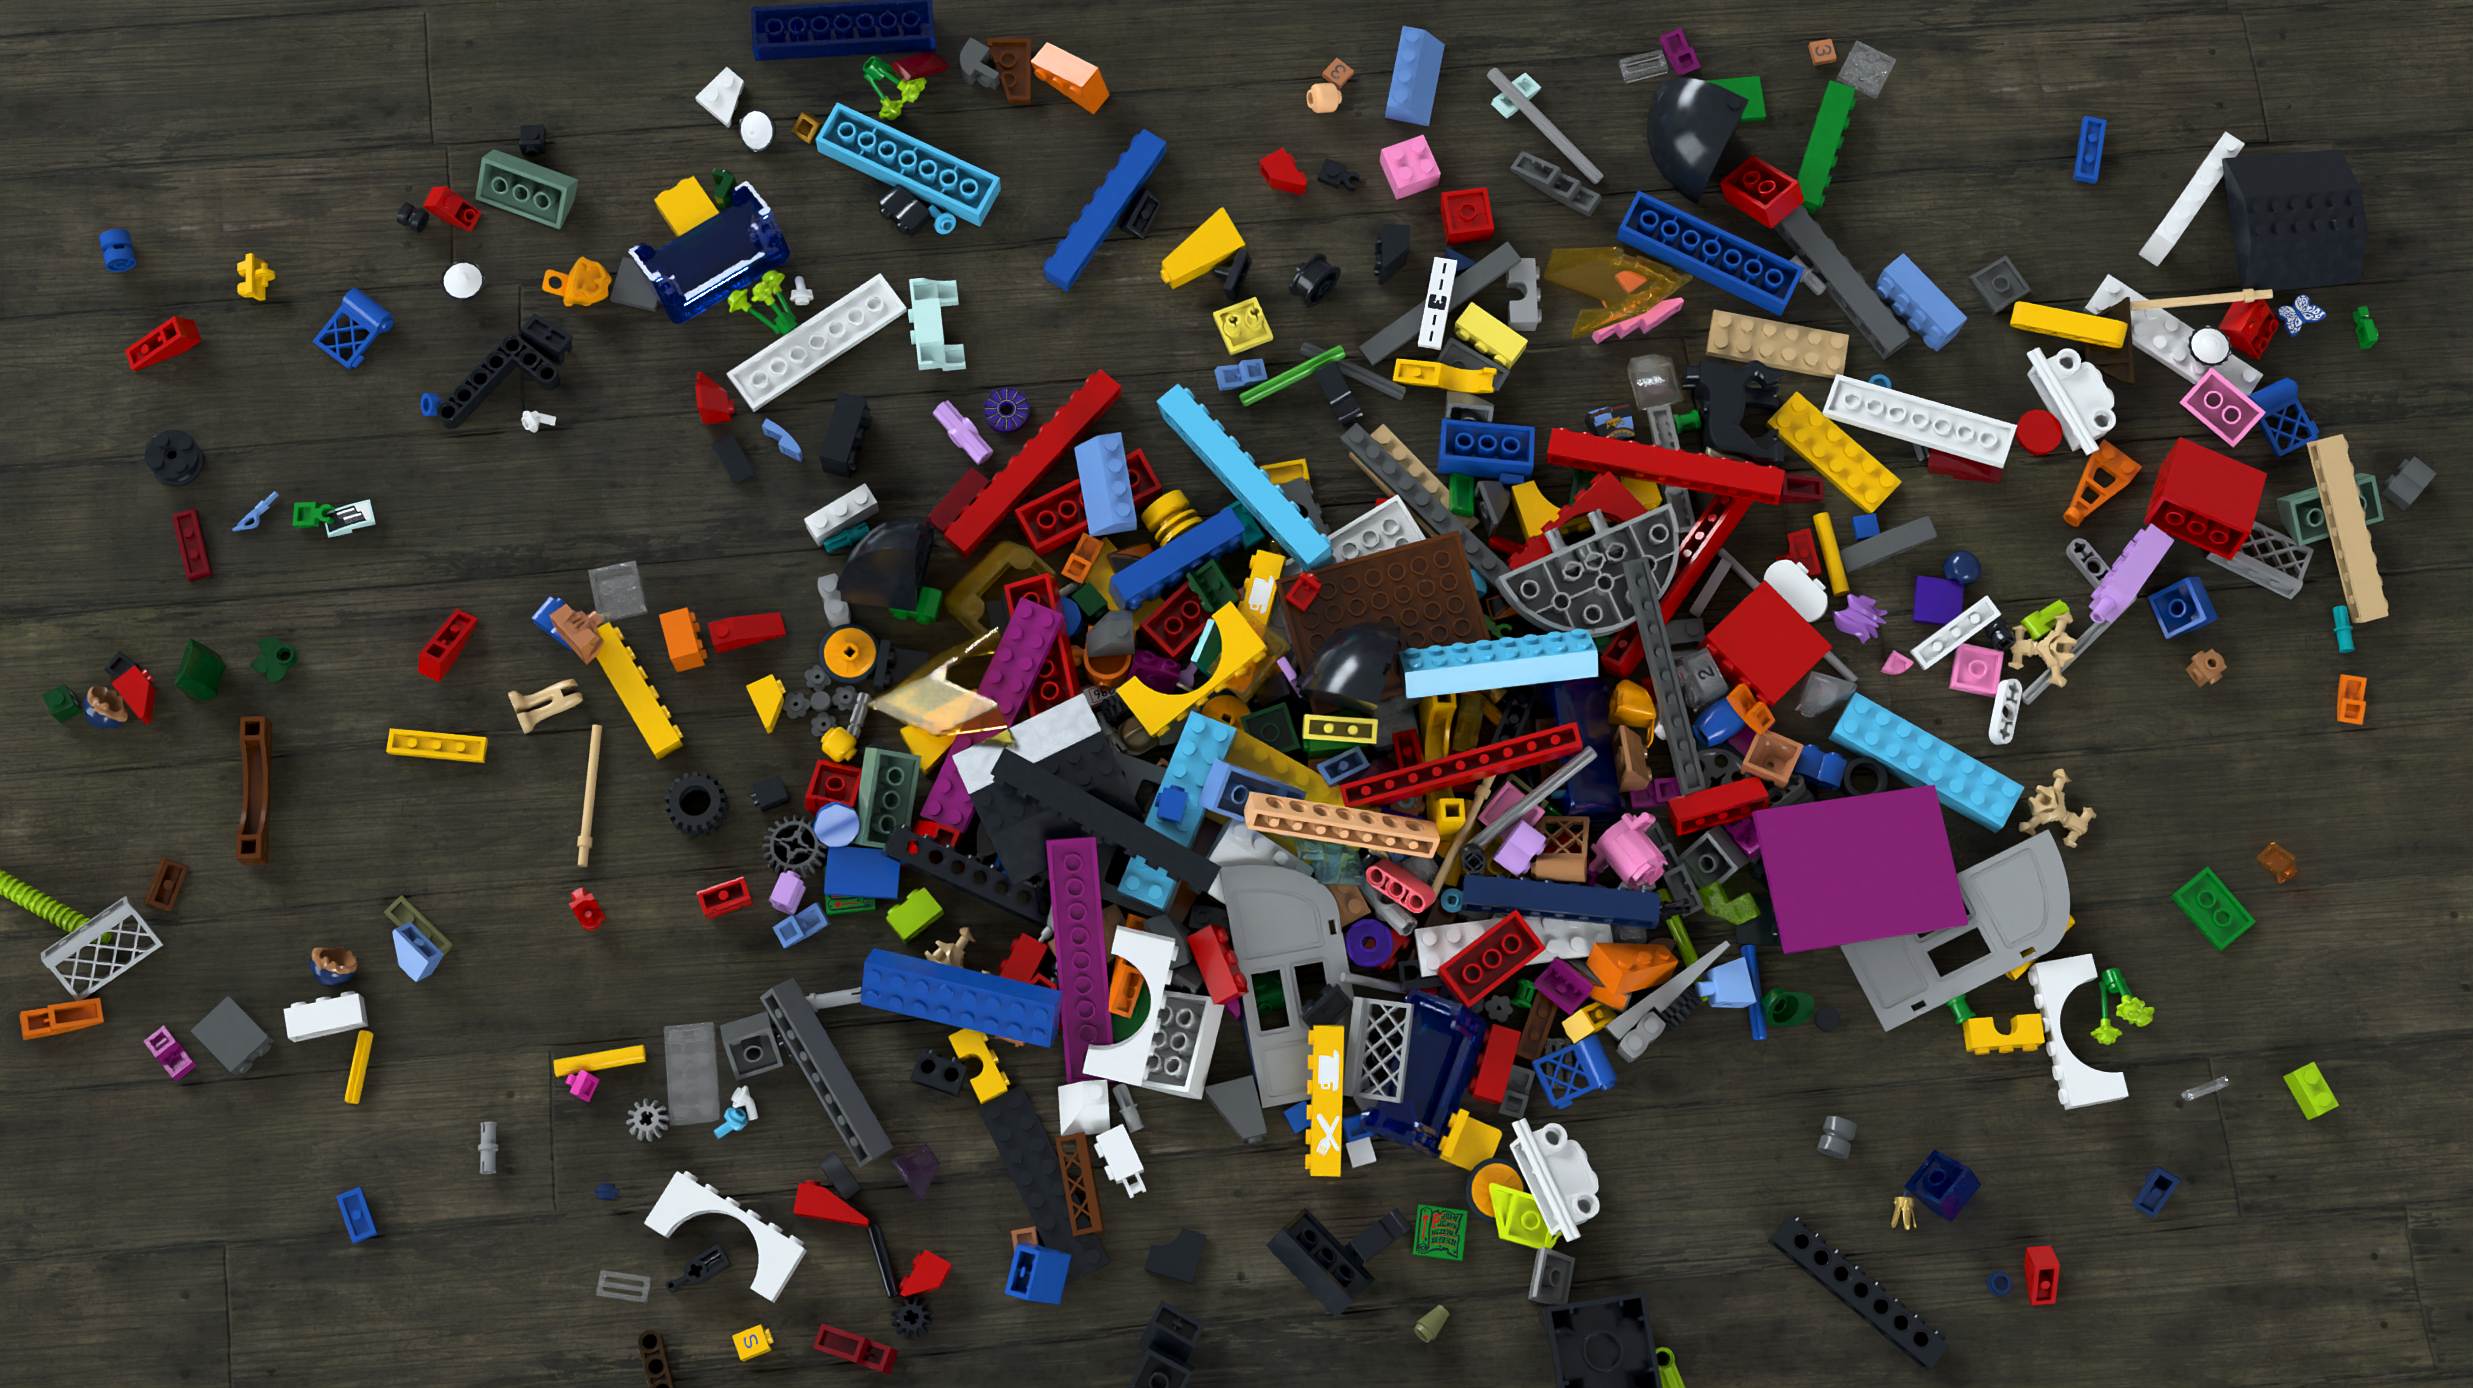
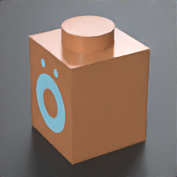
M1423 795L1391 803L1390 809L1418 816V814L1423 815L1426 801L1422 800Z

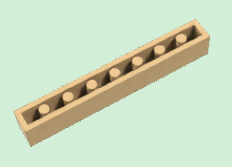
M2343 434L2308 442L2307 447L2352 623H2363L2389 616L2387 611L2388 602L2382 591V578L2378 574L2376 567L2377 558L2372 551L2370 543L2371 534L2365 523L2366 514L2363 507H2361L2359 499L2360 490L2357 484H2355L2353 476L2354 466L2350 462L2347 452L2348 443L2344 439Z

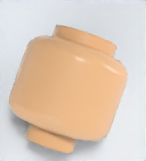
M1333 83L1314 84L1307 92V104L1316 113L1334 112L1342 101L1341 92L1337 90Z

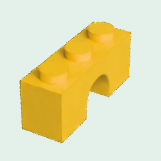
M2041 1013L2016 1015L2010 1019V1035H2002L1997 1032L1994 1027L1993 1017L1966 1020L1963 1022L1966 1051H1975V1055L1989 1054V1050L1997 1049L1999 1053L2013 1052V1048H2022L2023 1051L2038 1050L2037 1046L2045 1043Z
M964 1028L948 1036L958 1059L964 1061L968 1058H977L983 1063L981 1074L970 1080L981 1104L1008 1091L1006 1086L1010 1082L1004 1071L999 1073L995 1065L999 1063V1060L993 1049L988 1050L985 1044L988 1038L985 1033Z

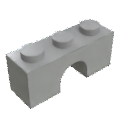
M1521 258L1520 263L1506 272V288L1518 289L1525 297L1519 301H1509L1507 320L1508 327L1513 331H1535L1537 324L1541 323L1542 311L1537 308V301L1541 299V289L1537 288L1536 280L1540 278V268L1536 266L1535 258Z

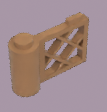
M1542 816L1541 820L1535 824V830L1547 837L1544 841L1546 846L1552 842L1559 848L1554 853H1544L1543 850L1537 856L1536 862H1532L1531 875L1536 877V881L1586 882L1589 817ZM1546 824H1556L1560 829L1551 835L1546 831ZM1574 824L1584 825L1583 830L1577 835L1569 830ZM1565 832L1572 839L1562 845L1556 838ZM1577 843L1582 847V853H1570L1567 849Z

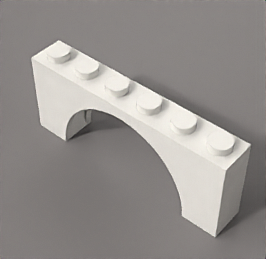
M2225 131L2196 171L2197 173L2144 245L2139 253L2140 256L2158 267L2224 175L2222 159L2236 157L2244 146L2243 142Z
M1117 925L1111 953L1125 958L1142 973L1149 986L1151 1007L1143 1025L1128 1039L1111 1045L1089 1044L1083 1073L1141 1086L1142 1079L1147 1080L1150 1066L1146 1065L1148 1056L1153 1057L1156 1042L1152 1041L1154 1032H1159L1162 1019L1157 1016L1159 1008L1164 1009L1167 994H1163L1165 984L1170 985L1173 970H1169L1171 960L1176 961L1179 949L1178 946H1174V938Z
M2092 953L2036 963L2031 966L2028 972V979L2030 984L2034 986L2036 993L2034 995V1002L2036 1008L2040 1009L2043 1033H2046L2048 1040L2046 1049L2048 1055L2052 1056L2054 1064L2052 1073L2054 1079L2058 1080L2060 1087L2058 1096L2061 1104H2064L2065 1110L2122 1100L2128 1097L2123 1072H2102L2083 1064L2068 1049L2061 1033L2060 1014L2067 996L2078 985L2090 982L2098 977Z
M677 1171L644 1224L669 1239L680 1225L701 1214L723 1213L739 1219L751 1230L759 1253L757 1274L750 1288L775 1303L806 1253V1249L802 1247L804 1242L793 1235L788 1239L781 1234L783 1229L771 1222L768 1226L760 1222L761 1216L750 1209L745 1213L738 1208L740 1203L730 1197L724 1200L717 1196L719 1191L709 1184L703 1187L696 1183L698 1178L691 1173L685 1171L684 1174H681Z

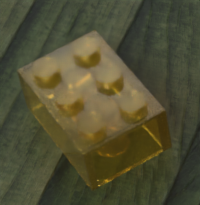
M1253 615L1248 618L1247 622L1268 648L1265 651L1266 656L1257 663L1252 661L1246 666L1247 671L1238 678L1234 676L1230 678L1226 686L1228 690L1245 703L1250 700L1278 665L1276 661L1281 657H1285L1291 649L1286 641ZM1222 652L1206 670L1211 676L1214 675L1219 666Z

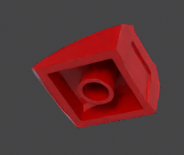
M818 759L805 797V809L814 816H816L821 807L831 802H841L856 809L862 767L843 762L837 763L833 760Z

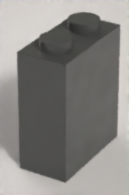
M227 996L191 1030L209 1051L236 1076L247 1072L252 1067V1062L258 1056L266 1054L274 1042L272 1037L230 996Z

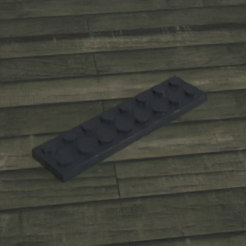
M1022 1085L977 1106L1046 1248L1072 1255L1065 1286L1109 1264L1110 1262L1096 1233L1073 1236L1060 1161ZM1074 1191L1072 1201L1081 1207L1082 1205ZM1074 1206V1211L1076 1214L1079 1209ZM1081 1212L1076 1220L1078 1230L1092 1227L1087 1215Z

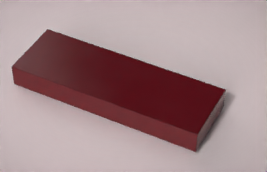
M929 51L896 60L892 65V69L908 82L946 71L949 64L934 51Z
M971 467L927 516L932 519L931 524L944 534L946 526L951 521L955 522L961 516L960 513L966 505H972L979 491L987 488L990 485V481Z
M193 508L172 514L187 580L190 582L212 576L197 510Z

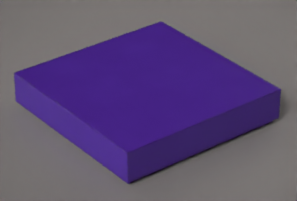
M1918 575L1915 583L1912 622L1945 626L1962 614L1964 585H1959V581Z

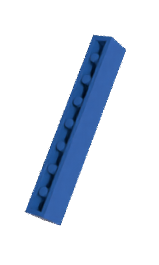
M1145 129L1139 135L1136 134L1130 143L1131 147L1127 152L1124 151L1120 155L1115 170L1111 169L1108 172L1103 187L1099 186L1096 189L1093 201L1090 205L1086 204L1080 214L1081 218L1078 222L1074 221L1068 230L1069 235L1065 240L1061 239L1055 249L1057 252L1052 258L1049 257L1043 265L1044 279L1066 292L1070 290L1165 155L1166 141Z

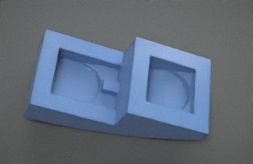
M1263 359L1242 360L1238 365L1218 366L1214 370L1219 391L1249 387L1268 380Z
M766 418L762 425L764 434L779 441L778 445L781 453L801 462L803 455L795 440L783 428Z
M816 902L797 915H791L772 928L782 946L788 948L831 923L820 903Z

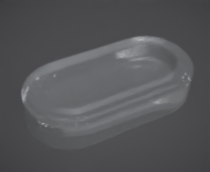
M2224 1076L2184 1091L2181 1095L2184 1101L2187 1102L2227 1087L2229 1082L2227 1077Z

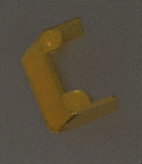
M1010 540L999 541L945 596L947 610L991 650L995 647L994 636L977 621L983 615L985 609L984 603L979 597L1011 565L1018 570H1026L1031 567L1039 575L1049 572L1056 579V572L1033 551Z

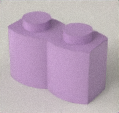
M1521 819L1492 858L1518 877L1520 873L1524 875L1531 867L1532 863L1529 862L1535 854L1538 856L1546 847V843H1544L1546 837Z
M792 871L780 874L769 899L775 909L789 915L795 914L806 890L799 874Z

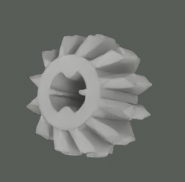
M644 1099L643 1107L636 1102L634 1105L638 1110L636 1112L633 1110L628 1111V1114L634 1117L626 1121L627 1125L633 1126L629 1132L632 1135L638 1133L637 1139L640 1141L646 1135L647 1140L651 1142L654 1133L658 1138H661L662 1134L659 1132V1129L668 1130V1126L662 1122L670 1120L668 1115H663L667 1110L666 1107H659L657 1100H654L650 1106L649 1100ZM647 1115L652 1121L650 1125L645 1123L644 1117Z

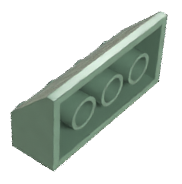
M493 149L482 157L475 199L560 230L574 203L578 179Z
M2364 473L2353 475L2355 484H2357L2360 490L2359 499L2361 507H2363L2366 514V525L2384 520L2375 475ZM2318 486L2276 499L2281 522L2297 546L2330 537Z
M865 748L856 805V813L858 814L860 825L857 836L851 841L852 844L884 848L894 826L904 824L910 827L921 756L877 748Z

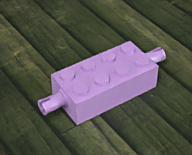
M2150 524L2145 531L2141 528L2133 538L2135 542L2131 540L2127 544L2123 554L2112 565L2113 568L2101 580V586L2099 585L2091 594L2093 601L2088 606L2094 610L2090 614L2091 619L2099 624L2103 623L2105 619L2112 623L2134 599L2172 545L2174 539L2153 524Z

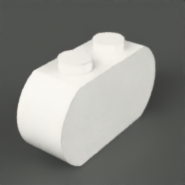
M1781 560L1773 563L1767 569L1764 580L1808 623L1820 619L1828 607V596L1824 592L1826 587L1817 578L1812 581L1806 575L1809 570L1800 562L1796 565L1790 560Z

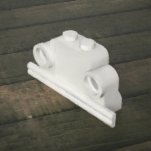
M2039 347L2029 351L2027 356L2033 367L2027 375L2049 412L2059 420L2062 434L2072 451L2074 452L2082 448L2085 454L2089 455L2099 450L2095 440L2103 437L2116 423L2115 414L2111 411L2114 406V395L2103 382L2101 372L2089 362L2081 363L2079 354L2072 349H2063L2049 359L2045 358Z
M1526 1118L1513 1122L1512 1126L1518 1138L1509 1146L1551 1236L1563 1232L1567 1242L1580 1238L1581 1235L1576 1225L1582 1224L1594 1217L1600 1208L1599 1200L1594 1195L1599 1188L1598 1178L1587 1161L1585 1150L1575 1140H1567V1133L1559 1124L1549 1123L1542 1129L1532 1132Z

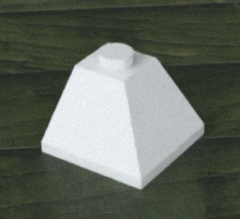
M1107 1080L1081 1081L1058 1087L1061 1136L1085 1132L1087 1135L1102 1134L1110 1130Z

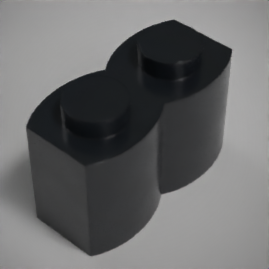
M899 184L894 186L878 202L881 216L887 221L892 220L895 222V227L903 235L908 234L910 237H913L931 220L929 210Z

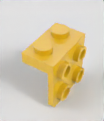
M1460 1108L1457 1114L1452 1113L1447 1127L1451 1129L1448 1137L1443 1135L1438 1147L1441 1150L1439 1158L1471 1172L1480 1162L1493 1158L1502 1132L1499 1129L1468 1117L1469 1112Z

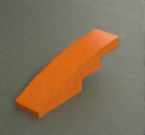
M1128 913L1124 927L1145 932L1143 920L1146 919ZM1118 955L1114 964L1108 1011L1131 1018L1144 976L1135 965Z

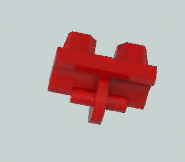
M584 887L571 893L573 902L569 903L583 929L595 930L600 927L606 917L593 894H587Z

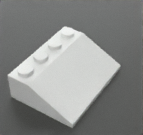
M1234 818L1223 825L1206 856L1207 859L1221 867L1269 865L1295 870L1310 877L1314 871V868L1256 830L1247 829L1245 823ZM1219 871L1208 894L1225 904Z
M1164 990L1163 994H1167L1164 1009L1159 1008L1158 1012L1159 1018H1162V1025H1160L1158 1033H1153L1152 1041L1156 1042L1153 1057L1148 1056L1146 1065L1150 1066L1147 1080L1142 1079L1141 1086L1139 1087L1201 1100L1224 1005H1214L1212 998L1208 996Z

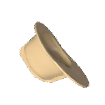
M1135 715L1125 720L1117 729V735L1129 749L1126 753L1128 755H1140L1157 746L1156 737L1153 738Z

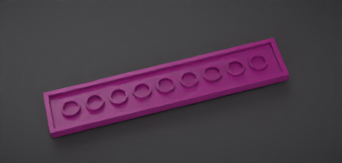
M1023 597L1020 598L920 813L922 817L960 830L961 834H965L976 809L952 756L1015 726L1065 618L1063 614Z
M1096 836L1046 840L1059 990L1063 991L1061 1017L1067 1085L1093 1080L1113 1082L1115 1080L1083 1073L1089 1044L1102 1046L1114 1044L1111 1012L1108 1011L1110 994Z

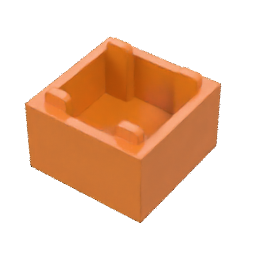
M687 607L660 614L659 617L669 656L676 672L704 666L703 659L707 658V653L705 649L701 650L703 648L702 641L698 640L696 633L700 632L699 623H694L696 621L695 614L693 612L690 613Z

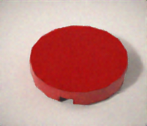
M2035 409L2025 413L2019 419L2015 437L2018 444L2028 450L2029 453L2044 455L2050 453L2059 445L2062 439V427L2059 420L2053 414L2045 410Z

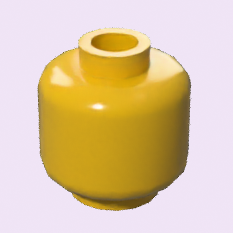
M842 727L830 728L820 741L823 743L822 751L837 763L842 762L844 759L847 761L851 760L857 752V749L854 748L857 743L856 738Z

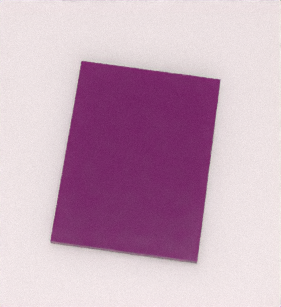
M1935 785L1752 812L1784 954L1969 925Z

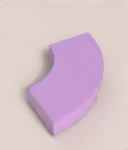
M1281 657L1276 662L1296 693L1299 694L1300 688L1296 687L1298 676L1287 659Z

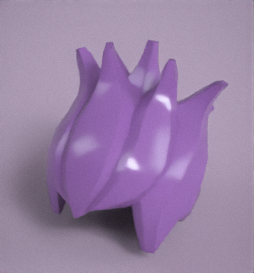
M1849 594L1847 596L1849 606L1845 610H1831L1836 628L1842 632L1855 635L1862 644H1865V641L1870 639L1869 633L1874 638L1878 637L1875 628L1879 627L1877 623L1886 624V621L1880 616L1887 614V610L1877 609L1874 607L1877 601L1864 595L1858 598Z

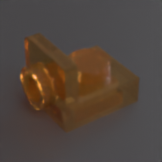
M2273 841L2257 856V862L2276 874L2277 882L2280 884L2286 879H2291L2297 871L2296 856Z

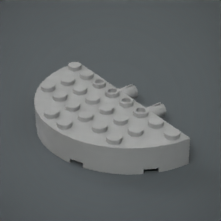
M1671 502L1612 528L1608 527L1601 509H1597L1596 512L1593 511L1587 514L1596 534L1571 546L1565 545L1558 527L1553 528L1552 531L1549 530L1544 533L1553 551L1550 555L1499 576L1495 583L1505 600L1519 615L1547 632L1565 633L1571 632L1574 629H1583L1589 631L1591 638L1618 632L1637 621L1622 565L1623 562L1648 557L1658 600L1663 596L1673 578L1679 556V528Z

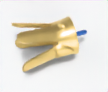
M1503 687L1490 689V691L1488 689L1478 690L1486 695L1495 705L1500 700L1507 704L1503 697L1508 691Z
M1904 1191L1903 1197H1895V1211L1891 1225L1892 1228L1896 1227L1900 1212L1903 1210L1904 1227L1909 1230L1911 1213L1914 1226L1917 1228L1913 1212L1915 1204L1914 1199L1906 1197V1191Z

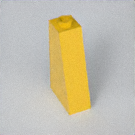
M1223 207L1215 212L1162 261L1160 275L1165 284L1169 283L1172 289L1215 269L1219 263L1225 264L1235 259L1239 249L1245 250L1244 241Z
M976 688L900 730L901 736L911 753L921 756L920 769L924 776L928 775L948 755L977 693Z

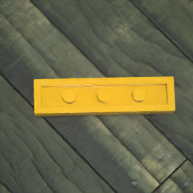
M390 728L386 752L393 755L484 763L488 739L486 737Z

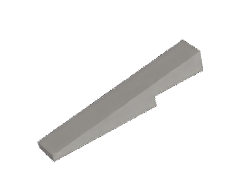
M1670 405L1647 408L1653 445H1660L1665 449L1671 450L1680 449ZM1661 484L1664 504L1666 505L1671 502L1679 528L1678 538L1679 541H1684L1696 524L1688 489Z
M1724 941L1610 1022L1604 1029L1619 1042L1652 1009L1658 1015H1661L1729 948L1730 944Z

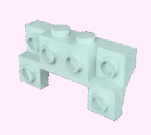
M909 279L912 309H908L909 323H914L915 329L910 331L912 345L916 344L919 370L942 368L943 371L966 369L963 344L945 345L941 307L959 305L956 280Z

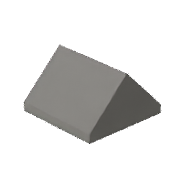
M1546 1247L1539 1248L1536 1253L1528 1300L1550 1305L1567 1304L1575 1258Z

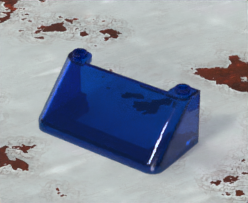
M748 180L735 187L731 192L732 206L654 251L650 244L640 243L628 250L632 260L673 323L681 324L731 295L735 290L743 288L765 273L780 266L789 258L790 250L772 210Z
M1597 677L1545 682L1542 687L1544 699H1548L1546 702L1547 707H1553L1556 727L1576 722L1583 750L1591 746L1597 753V757L1564 783L1565 792L1561 797L1564 812H1561V815L1589 817L1590 822L1619 819L1621 812L1625 811V801L1619 794L1605 697L1608 696L1607 684L1602 683L1601 678ZM1579 753L1562 757V767Z
M1411 988L1410 993L1404 999V1003L1414 1004L1403 1103L1378 1100L1376 1108L1369 1107L1362 1112L1359 1128L1436 1159L1441 1154V1150L1438 1149L1443 1135L1447 1137L1450 1131V1127H1447L1452 1113L1456 1114L1480 1050L1487 1029V1023L1485 1019L1463 1004ZM1402 1036V1039H1401V1041H1400L1399 1046H1400V1045L1402 1044V1042H1403V1036ZM1396 1056L1390 1068L1393 1073L1400 1066V1061ZM1392 1080L1383 1089L1388 1096L1396 1097L1397 1086Z

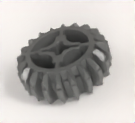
M793 815V821H789L788 817L785 816L784 824L781 825L778 820L775 821L776 830L772 827L768 828L772 836H764V841L769 844L762 845L763 851L767 852L763 857L765 860H770L767 864L769 868L776 867L774 870L776 875L782 871L784 873L792 871L797 874L801 873L805 879L807 878L806 871L810 870L812 874L816 873L814 865L820 868L823 866L822 862L818 859L827 858V854L822 851L828 850V846L816 837L813 831L815 820L807 824V816H803L801 821H799L797 815ZM795 830L790 838L782 837L787 832ZM804 832L809 833L814 838V849L803 843ZM798 843L800 849L796 848L793 852L791 846H795ZM776 846L787 851L786 863L777 857ZM803 856H804V857H809V856H810V858H809L808 860H806L805 862H803V863H801V864L793 865V864H796V861H797L800 857H803Z

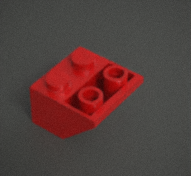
M2265 299L2254 300V302L2250 303L2236 301L2232 303L2218 329L2225 331V335L2230 337V343L2234 348L2259 360L2273 334L2277 331L2279 323Z
M917 820L913 833L919 836L923 834L935 838V843L941 846L947 844L958 849L962 840L960 830L938 822ZM908 842L907 851L911 854H916V844ZM935 852L929 853L931 863H939V856Z

